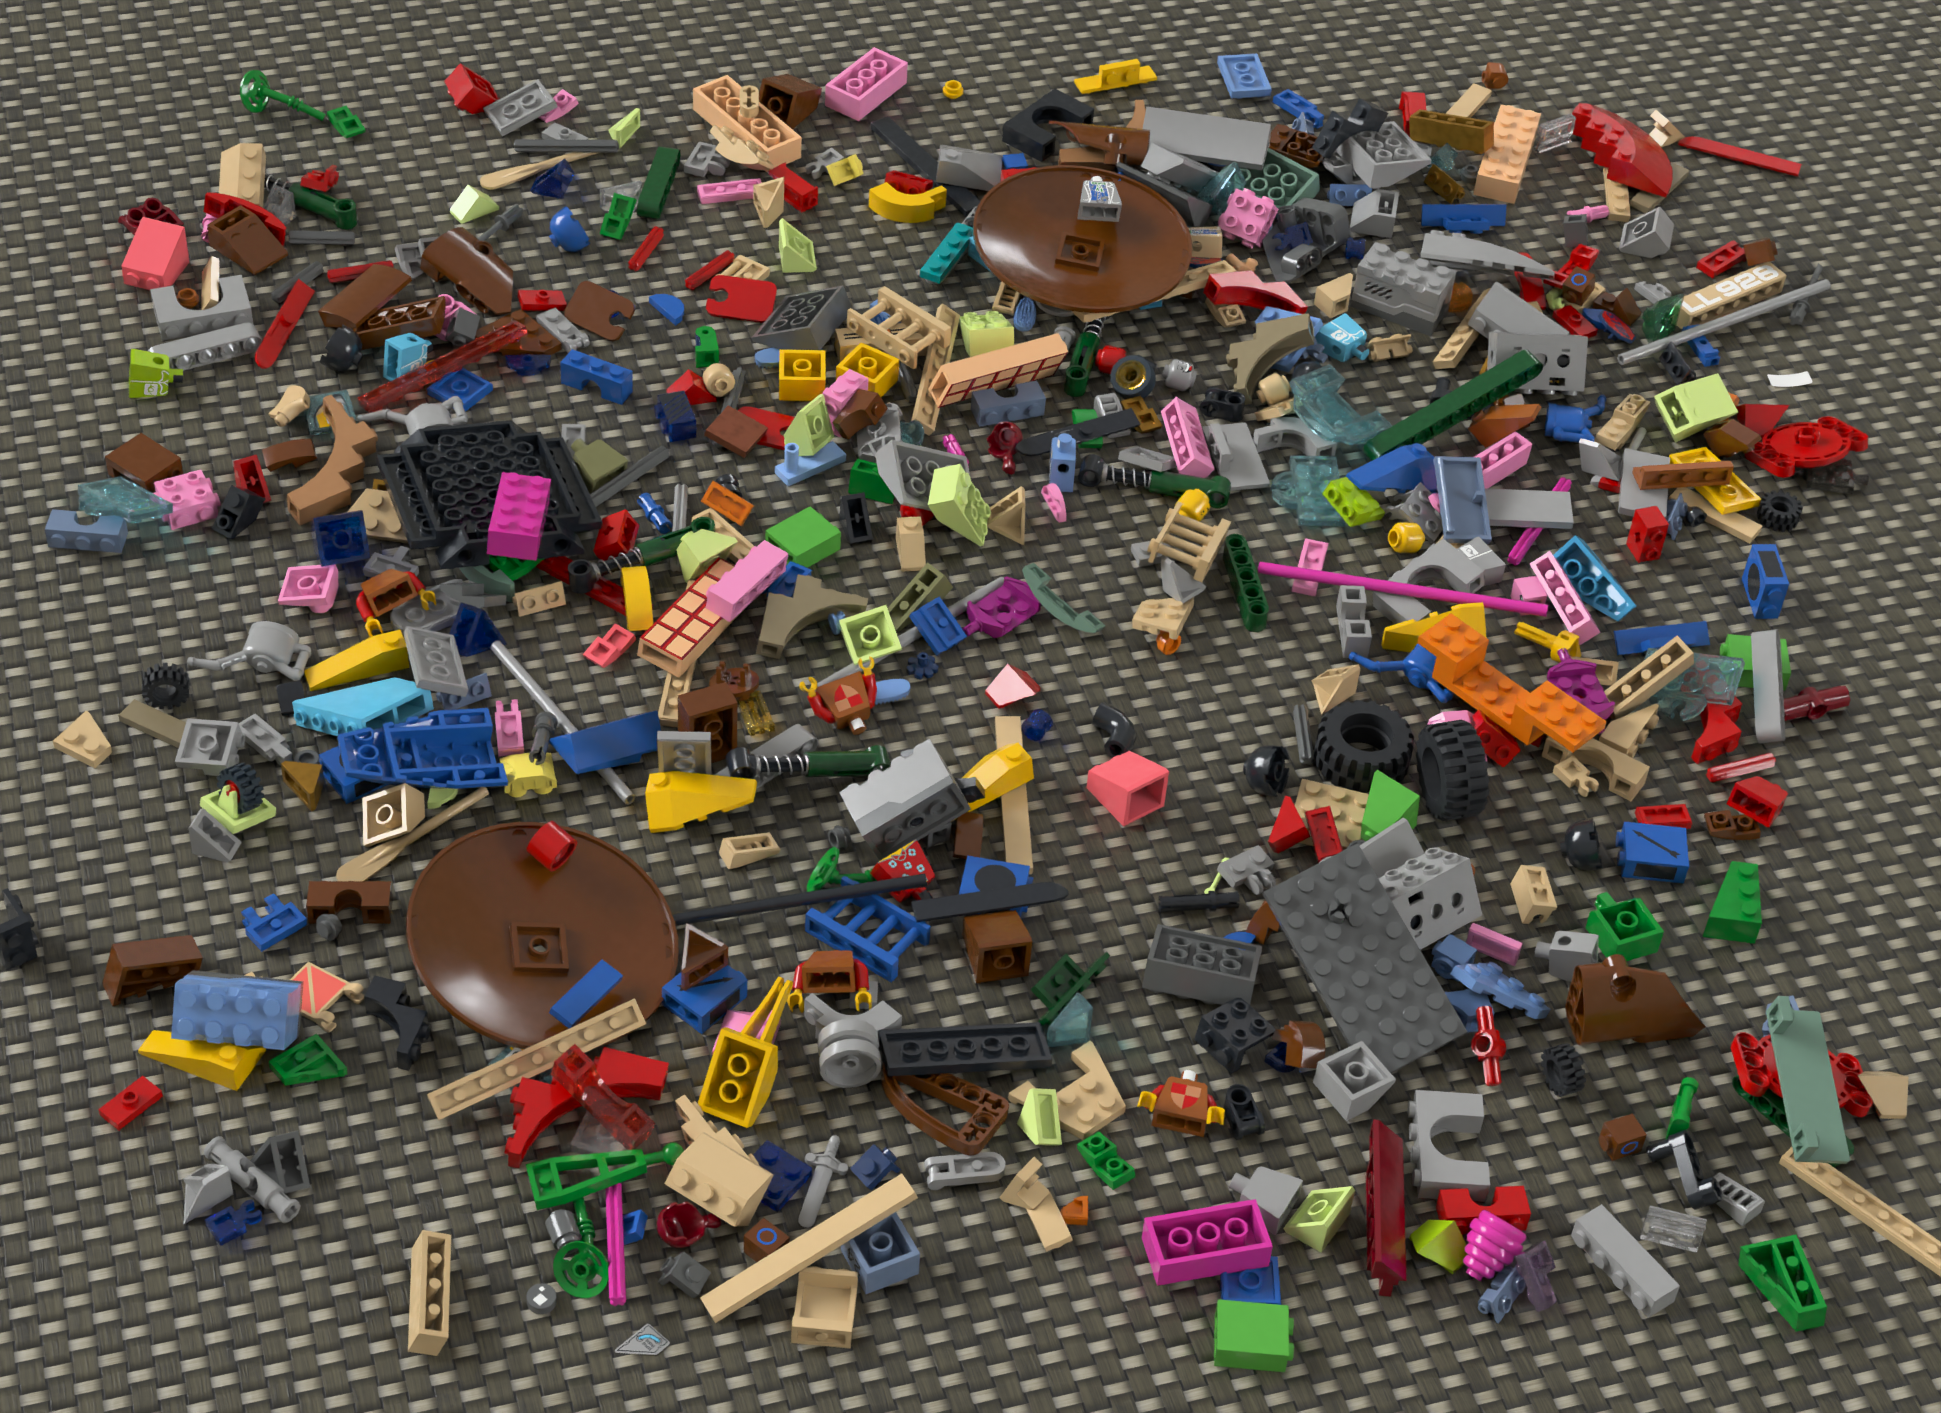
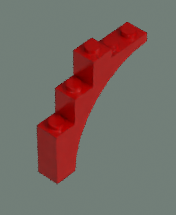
M603 1047L601 1056H595L592 1069L563 1062L560 1072H554L551 1084L522 1077L519 1087L514 1086L510 1097V1103L514 1104L513 1115H515L513 1130H516L514 1138H508L504 1154H508V1166L519 1169L528 1149L539 1134L556 1119L575 1108L594 1101L616 1097H640L660 1101L668 1076L669 1063Z

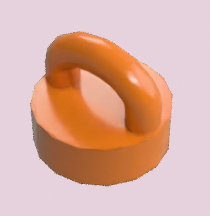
M1160 630V634L1157 635L1156 639L1158 650L1165 655L1173 654L1181 644V636L1179 635L1177 639L1169 638V632Z

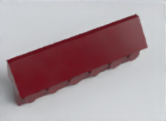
M1373 1119L1369 1135V1163L1365 1176L1367 1270L1371 1271V1278L1379 1279V1296L1390 1297L1393 1285L1398 1286L1399 1281H1406L1403 1139L1380 1120Z

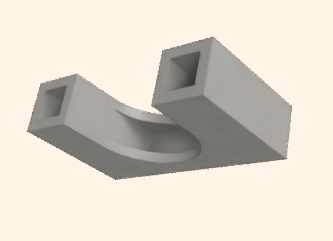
M242 275L219 278L222 300L216 306L206 310H190L181 306L177 301L173 286L150 289L153 309L162 341L199 335L249 322L253 324L251 305Z
M1442 539L1437 544H1432L1421 556L1415 557L1401 571L1395 572L1388 581L1416 585L1425 580H1439L1445 582L1456 591L1474 594L1484 586V571L1450 543ZM1373 591V607L1394 624L1411 619L1420 621L1430 617L1431 611L1414 597Z
M1416 1090L1413 1101L1408 1102L1407 1114L1408 1118H1412L1413 1122L1410 1123L1409 1140H1414V1146L1411 1147V1163H1415L1416 1169H1413L1412 1185L1417 1186L1418 1198L1438 1199L1440 1190L1468 1188L1473 1201L1486 1202L1490 1188L1488 1162L1461 1161L1442 1155L1431 1142L1433 1136L1442 1132L1480 1134L1484 1119L1482 1094Z

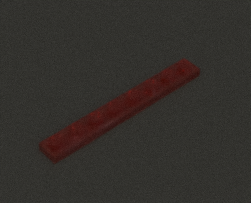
M514 320L358 397L359 405L369 412L378 411L389 402L399 401L404 395L419 391L424 385L439 381L444 375L462 369V366L470 362H477L482 359V356L497 352L508 343L519 341L522 336L528 334L526 326Z

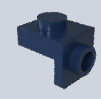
M875 1144L850 1168L870 1190L891 1170L895 1173L901 1170L895 1163L898 1158L887 1147L882 1150Z

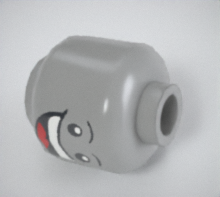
M1174 359L1170 365L1166 364L1162 373V377L1166 378L1165 384L1167 387L1182 392L1193 387L1197 375L1193 364Z

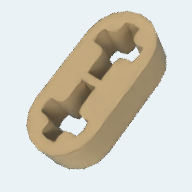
M743 86L740 89V114L743 117L753 118L759 113V91L754 86Z

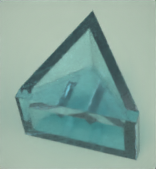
M1076 993L1049 1026L1048 1046L1057 1047L1089 1041L1093 1007L1081 994Z

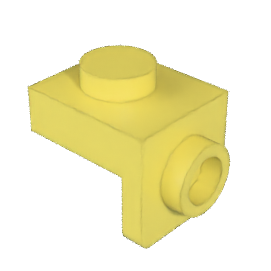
M856 154L826 166L834 186L864 174L862 163Z

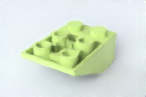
M987 311L986 315L967 312L964 313V316H960L959 327L965 350L970 357L1014 345V327L998 311Z
M1718 373L1674 386L1654 396L1655 404L1675 443L1738 413Z
M961 464L934 469L928 501L929 508L938 521L977 545L984 546L985 535L988 533L987 523L991 511L989 505L982 499L979 489L975 488L971 482L970 475L964 471Z

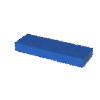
M602 959L551 1007L549 1013L566 1027H574L621 982L623 975Z

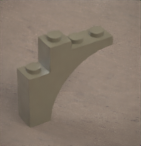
M1309 313L1256 323V333H1253V340L1230 344L1229 354L1226 355L1227 364L1233 368L1237 383L1234 384V392L1242 393L1245 396V405L1252 404L1253 393L1258 382L1276 362L1296 350L1314 345V326Z
M798 574L792 597L769 592L756 654L780 659L781 653L788 641L800 630L815 622L828 619V615L831 613L837 615L838 611L844 612L845 618L865 612L868 598L860 597L856 594L838 592L834 589L820 588L821 579Z

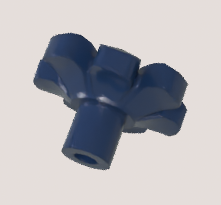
M921 652L917 655V658L910 657L908 659L907 673L914 675L916 679L922 680L923 675L926 678H931L934 673H938L939 666L935 664L933 656L928 657L927 653Z

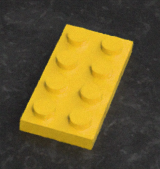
M1707 447L1669 455L1670 464L1721 461ZM1733 472L1729 485L1694 487L1722 515L1758 507L1761 502V498Z

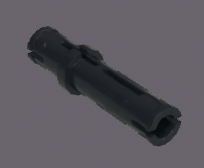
M1208 891L1207 894L1173 896L1161 895L1158 898L1160 901L1158 902L1160 913L1207 909L1210 912H1215L1216 909L1239 908L1240 905L1238 903L1240 902L1238 891L1226 893Z

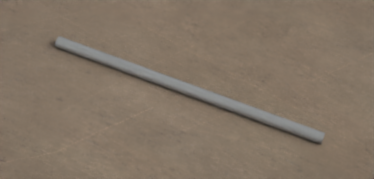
M1824 279L1619 354L1618 362L1624 365L1665 350L1671 341L1676 346L1796 302L1799 299L1830 289L1831 284L1829 280Z

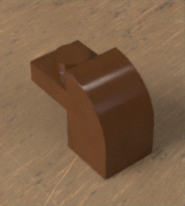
M1289 1021V1025L1284 1024V1029H1275L1272 1040L1287 1042L1285 1065L1316 1069L1318 1061L1325 1059V1039L1322 1030L1316 1023Z

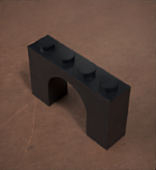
M1055 88L1035 103H1032L1028 108L1019 112L1015 117L1006 121L1002 128V141L1042 162L1054 154L1056 136L1037 125L1049 123V121L1093 124L1094 108Z

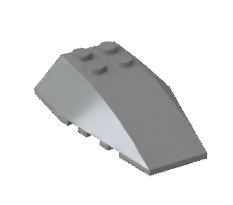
M1431 230L1430 234L1425 233L1421 258L1429 261L1433 267L1445 266L1455 270L1472 272L1476 270L1484 271V273H1500L1515 276V272H1523L1524 277L1554 280L1553 270L1512 250L1491 243L1465 237V234L1452 233V236H1445L1443 231Z

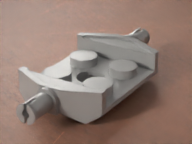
M890 402L885 404L888 409L876 425H869L857 431L859 459L877 463L875 453L891 440L903 442L901 440L899 418L903 414L898 405Z

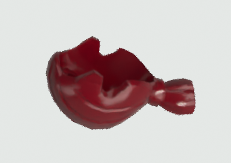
M999 422L987 437V442L990 446L988 452L996 458L1003 459L1002 469L1006 474H1014L1016 464L1013 461V456L1017 453L1016 445L1023 440L1022 432L1014 423Z
M673 1202L662 1209L657 1220L659 1236L667 1245L675 1248L690 1246L703 1237L706 1228L716 1229L721 1226L719 1217L713 1213H709L706 1216L701 1215L696 1207L689 1202L680 1204Z

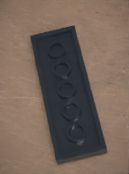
M1040 1022L879 1030L878 1034L879 1045L888 1076L1051 1068L1052 1057Z

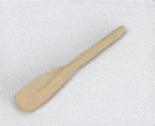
M572 152L539 163L493 172L482 176L480 185L485 189L494 190L528 178L540 171L598 153Z
M480 787L403 837L381 844L342 865L337 870V881H367L397 858L406 846L489 794L487 788Z

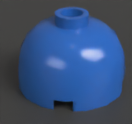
M564 207L550 221L552 235L549 238L555 247L560 246L565 251L576 252L590 244L589 238L579 221L571 218L573 213L570 209Z

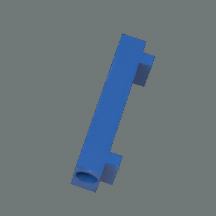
M1700 324L1685 326L1682 328V331L1696 327ZM1704 335L1687 341L1704 367L1718 365L1720 360L1718 349H1713Z

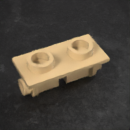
M1395 334L1390 338L1382 339L1381 337L1371 339L1366 346L1370 350L1369 360L1376 362L1390 359L1389 351H1391L1393 358L1409 356L1413 351L1412 346L1407 343L1411 334Z
M562 581L518 592L512 597L514 606H517L519 617L566 604Z

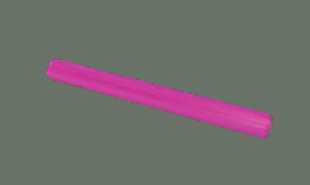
M1565 477L1560 478L1552 491L1568 492L1571 488V480ZM1526 528L1508 555L1507 561L1509 564L1512 563L1516 566L1521 562L1543 528Z
M618 1183L606 1188L610 1304L613 1306H622L626 1302L622 1185Z

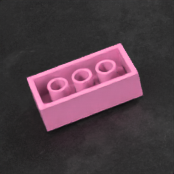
M874 47L826 84L825 106L860 121L907 83L908 62Z

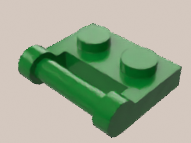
M1686 1077L1681 1082L1673 1105L1665 1140L1668 1139L1669 1135L1683 1130L1687 1131L1689 1128L1693 1094L1697 1092L1699 1084L1694 1078Z

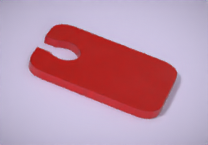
M725 275L714 276L709 290H723L727 292L728 298L723 302L707 298L706 311L714 317L764 323L774 310L777 294L776 285L769 281Z
M750 406L741 407L738 410L768 427L766 434L757 444L785 450V438L780 432L787 430L795 417Z

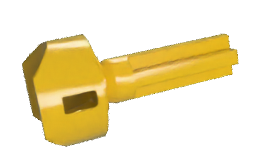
M1523 622L1517 624L1515 634L1551 649L1552 660L1558 663L1561 662L1557 655L1558 650L1561 648L1563 650L1566 648L1571 657H1581L1578 635L1564 630L1558 636H1555Z

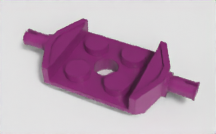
M1006 576L1003 586L976 604H972L971 601L967 602V614L971 623L962 629L967 637L977 630L983 631L993 638L1002 637L1041 610V603L1032 593L1026 582Z
M1562 648L1559 649L1557 655L1561 662L1548 670L1547 680L1602 719H1607L1613 713L1615 702L1611 701L1609 703L1595 674L1596 663L1571 659L1566 648L1564 650Z

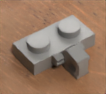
M400 546L394 556L388 557L374 552L364 566L363 573L365 576L372 578L388 569H395L401 572L410 571L417 576L419 568L409 562L411 559L410 549Z

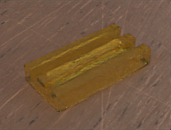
M761 690L750 693L751 697L746 700L756 723L755 725L745 702L736 699L750 736H754L757 731L760 734H764L767 729H769V732L775 731V724ZM752 698H756L765 723H762Z

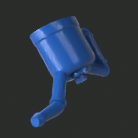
M1600 395L1597 399V404L1587 409L1548 403L1545 436L1554 437V439L1560 442L1579 443L1580 438L1594 442L1595 437L1588 430L1591 429L1592 420H1588V417L1602 414L1605 409V395Z
M1419 644L1415 646L1403 661L1374 662L1358 655L1356 652L1349 654L1348 658L1351 661H1355L1373 672L1402 670L1411 684L1418 688L1431 690L1441 703H1447L1453 698V692L1447 688L1443 690L1441 688L1442 684L1432 678L1436 656Z

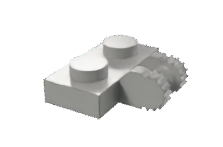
M698 142L684 164V172L704 177L709 170L712 175L721 176L725 173V168L730 165V160L718 154L719 152L715 150L716 145Z
M1259 845L1220 863L1217 871L1232 888L1244 883L1256 895L1263 892V884L1264 887L1270 889L1276 883L1275 877L1270 872L1275 863Z

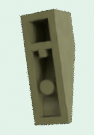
M928 562L888 607L890 617L897 632L912 623L909 617L912 612L917 611L920 607L939 596L943 600L953 588L946 576Z

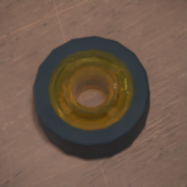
M1130 355L1120 359L1113 366L1111 383L1115 391L1123 399L1127 400L1141 396L1143 399L1153 391L1156 375L1147 360L1137 355ZM1137 375L1135 380L1129 381L1132 376Z

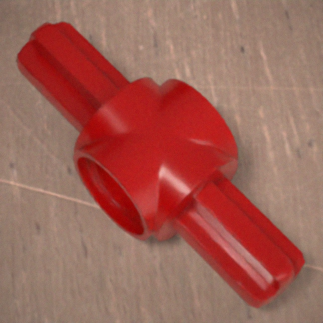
M1481 1006L1476 1009L1478 1032L1472 1038L1471 1048L1478 1056V1061L1483 1063L1485 1084L1487 1086H1498L1502 1082L1499 1060L1503 1059L1506 1052V1043L1500 1037L1499 1030L1494 1028L1492 1008L1490 1006ZM1491 1042L1490 1048L1487 1050V1045Z

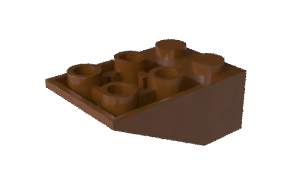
M1277 124L1272 130L1268 148L1306 168L1318 167L1325 158L1312 148L1317 139L1316 136Z
M241 205L207 224L210 247L254 275L288 256L287 250L257 215Z

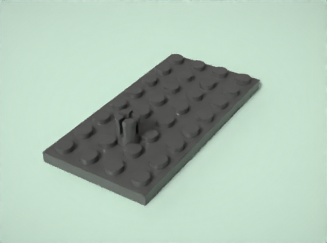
M1358 843L1263 892L1265 900L1349 1047L1363 1041L1386 1069L1393 1073L1467 1033L1462 1021Z

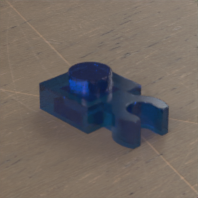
M1307 222L1285 228L1286 235L1278 233L1272 236V239L1279 238L1282 241L1281 246L1275 248L1277 251L1286 248L1288 244L1290 249H1294L1301 244L1313 243Z
M250 1199L242 1203L237 1211L232 1206H229L205 1219L206 1227L219 1245L222 1246L246 1233V1224L253 1225L259 1223L263 1219L262 1212L257 1210L254 1213H248L255 1209L254 1201Z

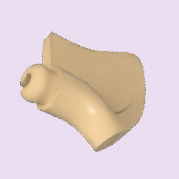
M291 385L287 388L277 406L269 413V416L274 418L278 426L284 427L286 423H290L298 414L310 407V397L304 388Z

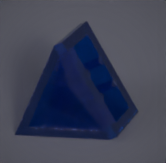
M563 159L538 176L530 191L533 194L562 199L575 173L568 161Z
M461 602L449 633L455 637L460 655L469 657L491 650V645L495 641H501L503 645H507L485 610Z

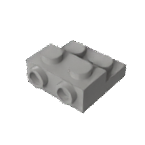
M187 718L175 759L176 766L178 768L203 769L205 775L219 776L220 771L239 763L237 751L238 748H243L245 745V734L242 733L238 722Z

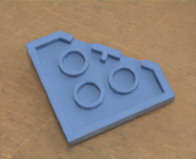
M1266 306L1255 323L1302 314ZM1310 316L1314 326L1315 337L1323 323L1320 318ZM1307 347L1283 357L1271 368L1290 372Z
M1493 962L1455 965L1450 975L1472 991L1479 994L1481 992L1487 995L1494 994V1001L1511 1009L1513 1007L1520 1010L1526 1009L1525 1015L1533 1019L1546 1018L1551 1010L1544 1004L1545 1000L1535 993H1528L1523 989L1524 985L1520 981L1512 977L1508 978L1502 973L1503 969Z

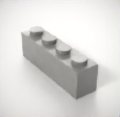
M1602 1204L1576 1219L1571 1234L1576 1245L1584 1249L1593 1259L1595 1265L1612 1279L1614 1285L1632 1300L1637 1309L1641 1310L1649 1318L1675 1301L1680 1285Z

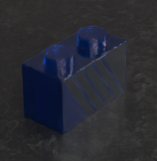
M685 391L657 395V405H654L655 416L657 419L660 418L661 431L663 434L666 433L669 442L696 438V418Z

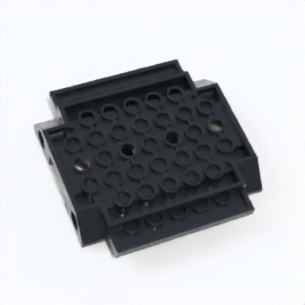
M512 420L418 429L397 447L394 453L377 455V466L410 548L439 547L435 550V556L441 570L489 564L490 554H487L488 530L496 500L493 498L497 496L502 472L551 479L549 505L537 559L584 554L582 543L574 532L602 529L601 517L563 437L544 439L541 432L527 433Z

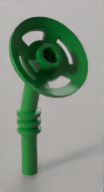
M259 70L248 71L241 81V101L244 107L252 113L263 111L269 102V98L287 104L289 108L292 106V109H296L297 112L302 111L320 121H323L326 115L305 104L303 100L295 99V96L290 97L270 89L267 77ZM253 78L255 82L250 90H248L249 82ZM249 97L254 104H256V107L251 104Z
M832 847L824 854L813 870L807 884V892L820 890L826 883L839 885L843 876L859 883L877 880L870 873L872 869L866 870L865 873L839 874V871L836 870L839 860V849Z
M584 1197L573 1201L577 1226L582 1239L581 1241H574L564 1245L557 1252L553 1262V1271L558 1284L567 1293L578 1298H591L602 1292L608 1284L609 1264L604 1254L594 1246L596 1234L593 1222L588 1217ZM578 1248L579 1253L571 1261L564 1259L568 1251ZM564 1270H567L570 1278L576 1283H578L577 1286H575L568 1280L564 1273ZM597 1274L602 1277L598 1285L588 1288V1281L594 1279Z

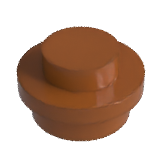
M190 288L180 290L176 297L178 303L187 309H191L199 303L198 294Z

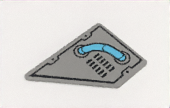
M646 1324L616 1348L615 1352L657 1355L670 1342L650 1324Z

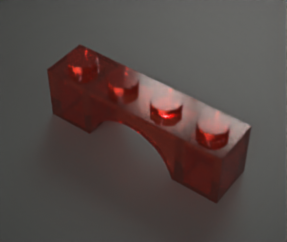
M576 1044L554 1062L551 1075L627 1150L636 1149L651 1135L655 1122L635 1103H628L619 1098L602 1080L595 1063Z

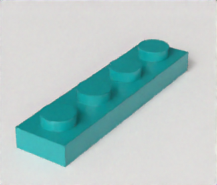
M956 223L921 268L920 277L940 284L969 246V238L973 236V227Z

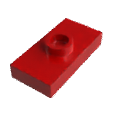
M518 290L517 297L522 310L548 311L556 308L558 311H565L567 303L562 291Z
M1568 305L1553 311L1552 317L1569 331L1571 335H1581L1588 338L1597 335L1598 329L1573 306Z
M1686 804L1636 807L1635 810L1638 823L1691 829L1692 820Z
M1326 806L1306 811L1304 815L1318 863L1326 857L1342 852L1343 849L1331 807Z
M142 1075L98 1109L99 1114L119 1131L162 1098V1090Z

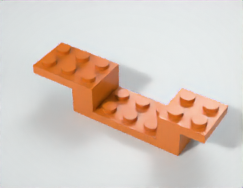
M1452 613L1418 638V644L1436 656L1432 674L1433 679L1475 709L1481 710L1495 723L1527 746L1545 733L1574 753L1605 729L1607 721L1548 680L1530 693L1485 662L1489 639Z

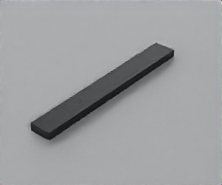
M889 116L871 122V129L923 178L933 180L934 188L942 185L947 189L946 199L965 217L979 205L981 201L967 188L936 182L938 162Z

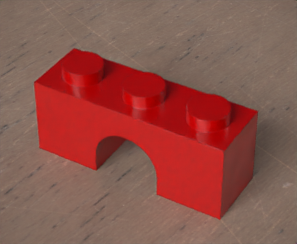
M1524 1186L1496 1187L1491 1206L1476 1204L1471 1199L1468 1188L1440 1190L1436 1203L1439 1220L1455 1221L1461 1235L1467 1234L1472 1230L1470 1228L1472 1220L1479 1218V1214L1483 1210L1491 1212L1520 1231L1527 1229L1531 1216Z

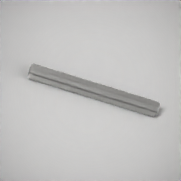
M677 484L675 486L672 532L686 527L688 486L686 484ZM678 556L670 558V569L673 572L682 571Z

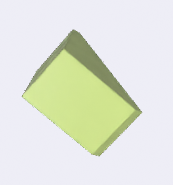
M467 185L450 208V213L463 224L499 210V206L487 194Z

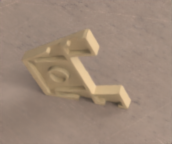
M1088 1041L1071 1054V1060L1086 1074L1056 1093L1060 1128L1082 1140L1124 1114L1126 1109L1120 1093L1091 1041ZM1026 1081L1009 1092L1008 1100L1015 1105L1018 1103L1024 1105L1029 1090L1035 1087L1029 1081Z

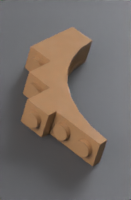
M1135 100L1134 115L1126 128H1143L1146 113L1144 100ZM1092 146L1060 149L1058 165L1087 166L1108 171H1114L1115 167H1117L1105 165V150Z
M332 395L323 397V414L330 423L335 436L333 451L325 466L314 478L302 487L287 494L288 511L300 526L350 505L352 493L350 483L364 478L363 467H365L363 457L376 452L378 437L375 430L369 428L364 421L356 424L354 418L349 417L345 412L342 403L337 402Z

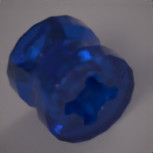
M1347 237L1345 259L1356 257L1358 260H1362L1365 252V239L1353 240V238Z
M1036 709L1022 723L1021 728L1029 739L1040 741L1045 736V732H1048L1053 727V720L1047 712Z

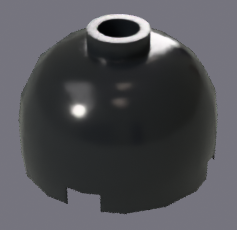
M342 324V329L338 328L325 347L328 352L327 356L322 355L320 363L331 370L341 372L350 369L352 365L358 366L364 355L360 353L362 341L358 334Z
M1267 745L1259 747L1245 761L1243 773L1246 775L1249 786L1257 793L1277 797V792L1282 794L1285 790L1290 768H1285V760H1289V755L1283 746Z
M1593 818L1574 822L1565 832V841L1560 842L1562 857L1567 856L1571 865L1583 871L1602 869L1601 855H1598L1600 845Z

